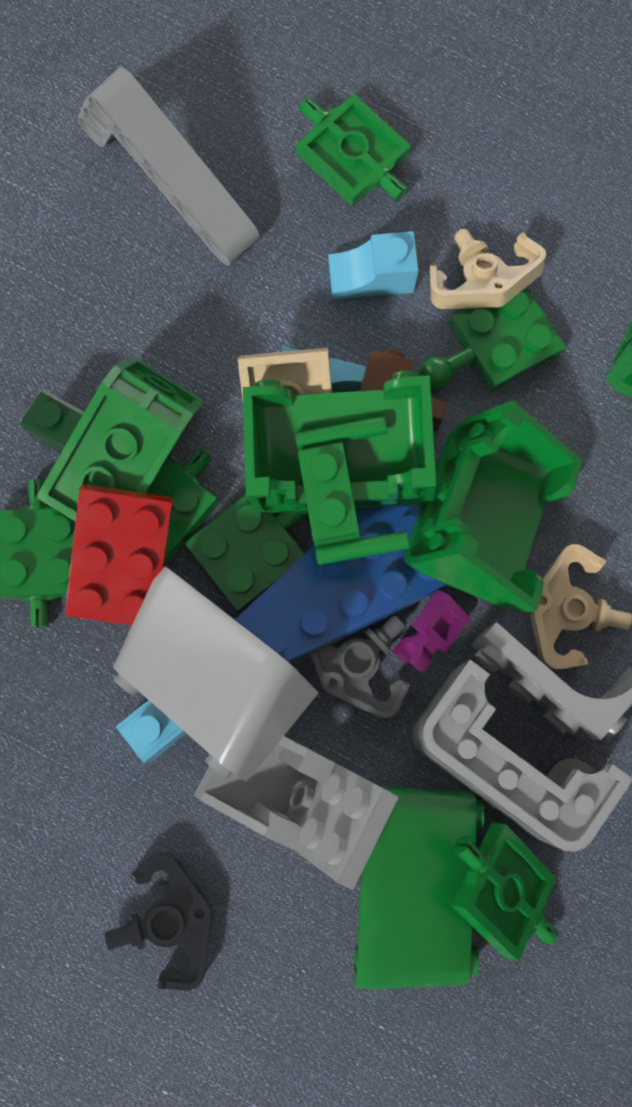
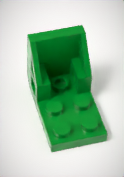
M133 356L115 364L101 382L36 498L76 521L79 488L82 484L146 494L161 467L168 460L205 401Z

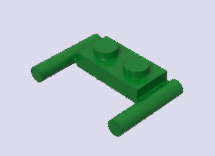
M384 416L295 433L318 565L409 549L406 530L360 539L343 442L387 434Z

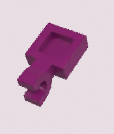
M436 590L412 624L418 633L415 636H408L402 639L392 653L406 664L409 661L418 671L424 673L429 667L435 651L439 649L446 653L470 617L448 594Z

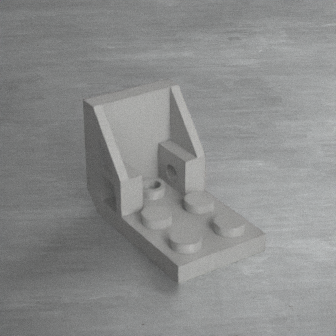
M283 736L247 782L233 773L225 779L209 766L194 794L200 801L257 833L295 850L335 882L351 890H354L399 798L397 795Z

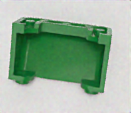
M400 371L392 375V380L384 383L383 390L292 395L290 389L282 387V382L272 379L260 380L255 382V386L243 387L246 497L256 511L262 513L308 512L295 439L296 432L380 416L385 417L387 434L343 442L355 509L417 506L434 501L436 471L430 375L419 376V373L415 371Z
M513 400L462 420L453 428L446 439L435 468L436 491L434 501L421 506L408 540L409 549H405L404 561L425 576L513 613L537 611L543 595L544 582L542 577L533 570H525L545 504L559 498H564L575 489L583 460Z
M378 785L399 798L360 875L358 927L356 928L358 947L354 948L353 957L355 988L394 989L468 985L470 976L478 975L479 952L477 946H471L472 925L451 906L468 870V865L454 853L453 845H458L455 841L461 836H468L475 844L476 830L482 831L484 826L483 802H476L475 793L471 791Z

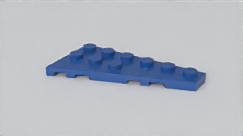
M420 506L355 509L360 539L406 530L409 540L420 511ZM313 545L242 612L235 621L268 645L288 663H292L434 594L436 590L441 591L449 587V585L425 576L409 566L404 561L405 550L318 565L315 545Z

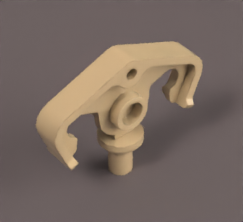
M462 229L456 233L454 239L461 249L458 259L464 267L463 274L466 282L455 290H448L443 286L447 282V276L443 271L437 270V265H430V299L432 304L439 309L501 307L541 276L544 272L546 251L541 245L528 238L522 232L514 244V252L516 256L525 257L529 262L521 266H507L500 257L488 253L489 249L484 241L474 240L468 229Z
M571 544L565 547L556 556L542 578L544 582L543 595L537 611L530 612L539 660L550 670H562L588 665L587 658L580 651L572 649L566 655H560L555 651L554 643L562 630L579 631L586 628L590 623H592V630L598 632L602 628L606 629L607 626L629 630L632 622L631 613L611 609V606L607 605V600L599 599L595 605L593 598L585 590L573 587L570 584L568 567L572 562L580 563L586 573H597L607 562L579 544Z

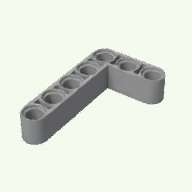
M123 67L118 68L87 95L78 115V121L86 134L101 148L116 137L222 263L230 266L259 239V232L253 222L129 71Z

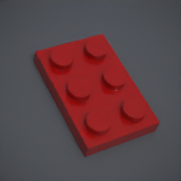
M87 484L80 486L65 616L126 625L133 624L152 581L163 569L173 498Z

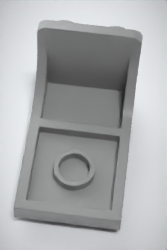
M497 622L482 631L471 643V646L478 651L474 655L477 661L490 672L496 673L499 670L511 681L508 685L509 689L527 704L533 700L546 712L542 716L545 722L558 733L564 735L567 731L577 741L602 740L603 737L609 740L626 723L627 718L623 714L632 704V668L627 669L605 694L596 699L584 696L569 687Z

